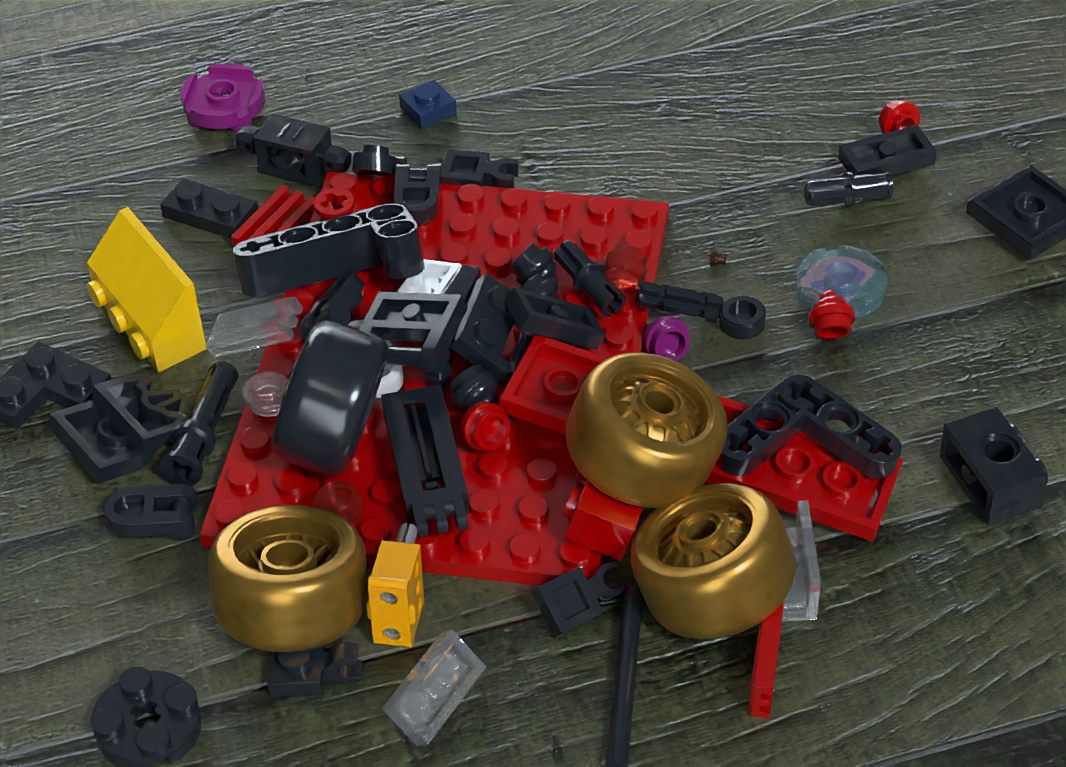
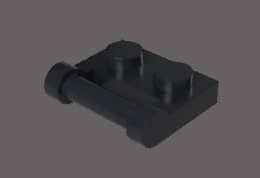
M486 273L476 280L466 304L468 309L449 347L473 365L479 364L484 371H491L496 377L498 384L506 388L534 337L521 332L510 362L501 356L512 326L515 323V319L504 302L510 290Z
M378 292L359 329L375 334L383 340L425 342L422 347L388 346L389 356L386 365L421 367L425 372L440 373L445 369L447 349L468 307L462 295Z

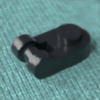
M363 145V152H354L352 171L362 176H387L395 178L397 164H407V158L404 156H390L389 148L384 146Z
M429 163L427 168H411L410 164H397L394 204H401L406 207L417 225L433 220L438 215L440 207V192L442 189L441 163Z
M353 270L346 272L335 280L322 293L302 319L300 332L305 340L312 327L318 321L330 319L347 325L350 323V312L358 307L365 298L361 293L365 283Z
M186 484L139 486L120 489L106 500L104 506L108 527L114 534L120 537L167 536L175 541L188 540L192 538L195 530V518L191 512L196 508L197 492L192 486ZM158 509H169V510H170V511L157 512Z

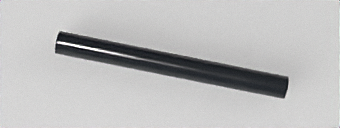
M627 586L622 596L606 767H628L643 595L637 586Z

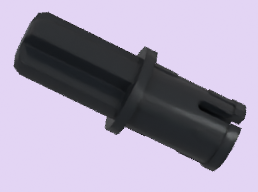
M887 171L862 175L844 172L842 177L806 181L805 187H803V194L806 204L810 206L844 203L849 207L853 206L856 201L890 199L893 194V181L891 174Z
M571 240L563 241L560 247L554 251V259L574 280L573 287L575 290L589 297L604 317H611L610 310L614 315L617 314L624 307L627 299L623 292L607 278L605 267L600 262H593L576 243H572Z

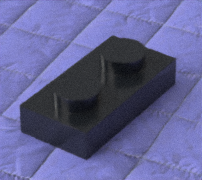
M915 125L839 145L838 159L846 171L851 172L853 175L887 171L892 176L934 165L937 151L920 127Z
M182 178L160 204L164 218L229 239L258 210L257 201L185 178Z
M514 286L504 301L515 319L517 328L529 336L534 337L535 334L557 339L574 347L580 345L595 350L599 348L606 337L605 332L589 307Z

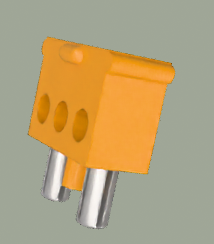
M407 523L401 525L396 542L381 541L372 574L368 579L369 600L366 607L367 616L372 623L373 643L410 648H413L414 637L424 605L420 544H414L418 531L416 526L411 523L409 529H407Z

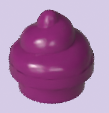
M665 316L654 320L647 327L644 334V347L649 354L678 361L684 357L689 349V331L686 325L675 317Z

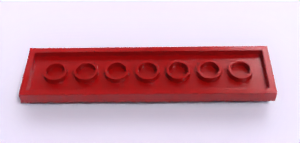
M535 334L501 395L499 406L508 415L566 434L569 413L585 379L598 364L608 358ZM718 396L725 410L727 426L751 407ZM764 418L756 421L762 429L768 431H776L781 428L772 419ZM800 431L748 475H729L721 471L715 464L705 483L709 485L737 484L755 489L766 496L778 509L808 519L809 515V519L874 542L899 475L903 458H899L897 468L890 476L879 479L871 478L860 473ZM748 439L746 440L745 446H743L740 450H743L745 452L747 451V446L749 443Z

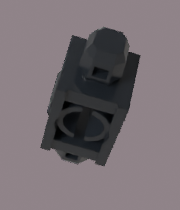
M272 114L261 128L244 126L236 134L237 147L257 155V172L315 186L326 171L345 173L352 163L351 153L347 149L331 143V132L328 126Z

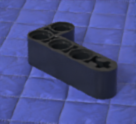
M401 204L379 205L242 241L233 248L242 293L249 297L267 296L342 276L350 270L357 272L379 266L388 278L406 279L420 274L425 269L417 223L406 207Z

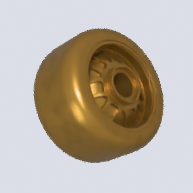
M649 353L620 354L598 364L585 379L569 413L566 424L568 451L575 466L582 475L608 496L630 505L646 508L668 506L686 497L698 487L703 486L716 464L727 438L725 410L713 389L698 374L686 366L669 358Z
M724 483L700 486L679 501L668 506L656 508L637 530L631 547L630 557L633 573L650 612L663 627L687 638H722L743 632L759 624L786 599L792 588L796 573L794 551L776 507L766 496L757 490L737 484Z
M280 505L259 509L245 514L230 523L218 534L211 547L208 569L214 615L228 635L245 645L271 652H298L314 649L331 643L346 634L356 625L364 612L368 594L365 546L355 527L333 512L304 505Z

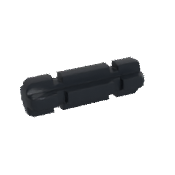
M648 281L638 282L634 293V303L640 307L649 309L657 307L661 311L693 317L697 315L710 320L720 318V308L724 305L723 298L717 294L699 293L696 290L664 284L660 287V285Z

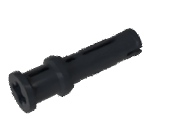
M218 361L217 365L215 362L211 364L188 419L177 425L172 434L174 444L171 451L165 453L159 463V469L168 481L174 484L193 486L198 484L202 478L204 458L212 453L216 445L215 427L239 377V373L233 365L223 361Z

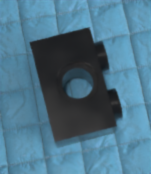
M998 407L944 424L939 457L988 526L1041 508L1045 486L1048 483L1046 467L1040 458L1032 455L1022 441L1018 428L1006 420Z

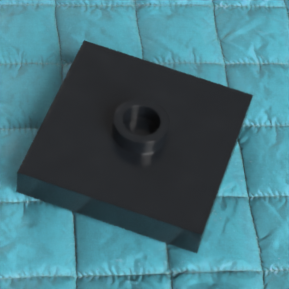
M1032 165L967 202L966 213L1028 260L1035 258L1066 239V189Z

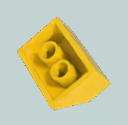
M128 207L120 210L87 261L91 281L86 284L87 290L97 307L104 305L107 309L109 319L118 333L125 331L129 336L131 347L140 360L147 358L159 373L207 349L194 283Z

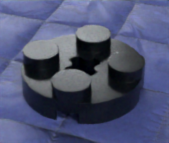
M141 666L130 667L121 673L119 680L110 685L101 694L94 706L91 717V727L101 752L110 763L117 767H152L151 764L160 763L166 759H169V763L172 764L184 757L192 749L198 740L202 728L199 702L194 687L173 673L159 670L148 671ZM155 713L156 718L159 719L156 723L146 722L143 727H137V718L144 714Z

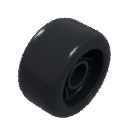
M327 319L315 323L305 340L297 362H295L283 392L271 445L276 456L288 463L326 476L334 477L345 474L363 434L388 360L389 347L381 337L335 320Z

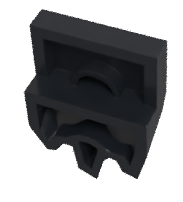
M149 374L120 377L93 385L92 401L50 413L49 429L98 483L141 470L148 464L174 432L177 425L186 417V415L179 412L182 399L179 388L150 391L152 381Z

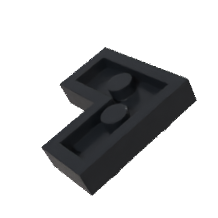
M38 341L0 377V422L18 430L47 400L65 408L92 401L93 385L112 380L111 374Z

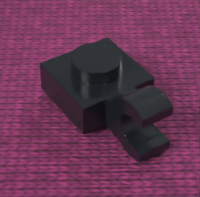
M351 642L339 643L334 645L329 651H327L326 645L298 652H271L267 681L270 696L323 695L324 682H360L363 663L362 660H358V644Z

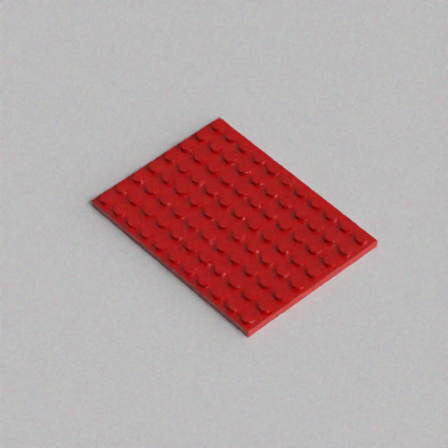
M328 172L321 192L330 188L348 190L353 195L355 201L352 212L379 205L394 204L395 178ZM442 184L438 215L425 224L417 225L423 259L479 267L481 277L488 273L511 291L513 286L521 287L515 281L517 276L510 271L516 259L532 243H535L541 249L547 247L553 253L552 260L556 264L555 275L557 276V285L559 287L557 294L560 296V300L589 307L606 334L597 350L580 345L576 347L607 358L625 353H643L644 334L648 327L651 309L635 304L634 293L638 282L648 281L656 283L669 218L668 202L518 188L480 187L475 184L465 186ZM315 209L310 223L321 221ZM571 240L572 243H576L593 262H600L605 267L607 278L623 292L627 299L624 307L617 314L614 315L610 310L611 317H604L589 297L575 290L573 287L574 280L554 259V251L560 247L563 241ZM379 266L355 272L365 283V287L361 292L365 298L358 307L350 312V322L364 320L378 292H397L406 279L388 278ZM340 276L285 291L200 532L202 547L211 548L218 534L230 523L245 514L273 506L304 505L333 512L352 524L363 540L367 566L374 567L381 541L396 542L401 525L407 523L383 416L381 398H375L351 464L343 475L326 476L288 463L276 456L271 448L273 431L281 407L283 392L295 362H297L305 343V339L300 332V323L322 293ZM515 323L501 354L508 362L512 358L522 332ZM389 340L392 346L421 347L422 342ZM458 353L450 365L452 381L461 372L473 366L472 363ZM402 366L404 381L398 391L427 387L424 383L423 369L421 367ZM499 384L497 391L495 392L497 396L496 404L498 406L500 403V397L505 390V388H503ZM449 387L443 389L468 491L469 514H467L469 529L458 531L454 516L446 517L449 532L438 534L435 520H427L429 527L428 536L422 538L416 536L414 544H420L422 572L541 586L580 566L588 580L591 572L602 566L604 554L564 538L571 518L563 516V511L573 487L583 490L585 482L577 479L579 470L569 454L566 434L507 414L510 423V433L506 442L494 450H476L468 445L461 435V422L467 410L459 409L452 400L454 394ZM425 402L416 403L415 405L416 407L423 406ZM404 405V409L410 408V405ZM437 480L439 488H444V480ZM421 483L423 491H426L425 483Z

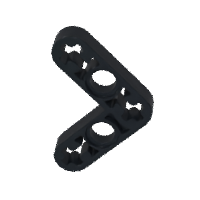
M791 375L779 382L727 426L726 442L716 462V466L729 475H748L797 433L802 431L860 473L879 479L893 474L897 468L902 445L893 433L816 380L804 375ZM764 418L772 419L781 428L776 431H768L762 429L756 421ZM840 420L846 423L850 430L847 432H836L831 430L825 422ZM748 439L749 443L747 446V451L745 452L743 450H740L743 446H745L746 440Z

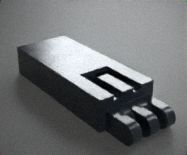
M441 384L381 394L383 416L407 525L415 523L418 538L428 536L429 527L427 520H435L438 534L448 533L446 517L454 516L458 531L469 529L467 514H469L468 491ZM425 402L423 406L416 407L415 405L416 403ZM404 405H410V408L404 409ZM443 479L445 487L439 488L437 480ZM421 483H425L426 491H423Z

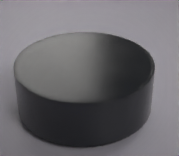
M735 296L729 298L724 302L723 307L720 308L719 326L729 337L740 340L754 338L761 334L765 328L766 309L759 300L753 297Z

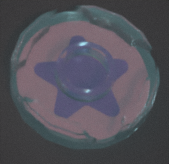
M838 245L837 250L826 251V247L814 250L804 257L799 265L796 279L797 294L804 305L811 309L822 293L832 289L836 295L843 297L846 303L854 308L855 318L869 315L881 306L887 294L888 278L884 273V266L881 261L866 250L849 245Z

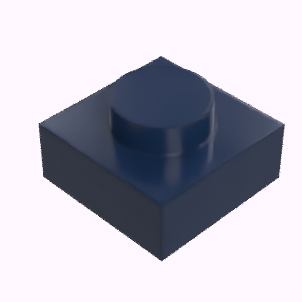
M434 79L399 94L400 108L421 129L457 114L456 100Z

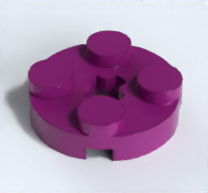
M221 63L208 66V74L197 78L195 72L183 83L180 92L183 110L187 115L189 125L195 128H230L233 131H239L241 127L252 125V118L260 113L265 104L264 86L261 78L259 77V80L255 78L253 70L244 65Z

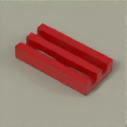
M281 185L231 236L233 248L240 242L305 225L312 218L315 209V198L310 196L307 200H304L302 192L296 190L293 194H290L289 187ZM296 209V211L282 225V222Z
M784 603L759 624L748 712L753 717L770 719Z

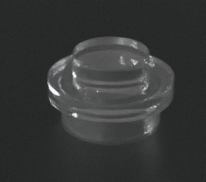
M263 372L254 375L243 387L245 403L257 415L266 417L277 415L288 379L276 372Z

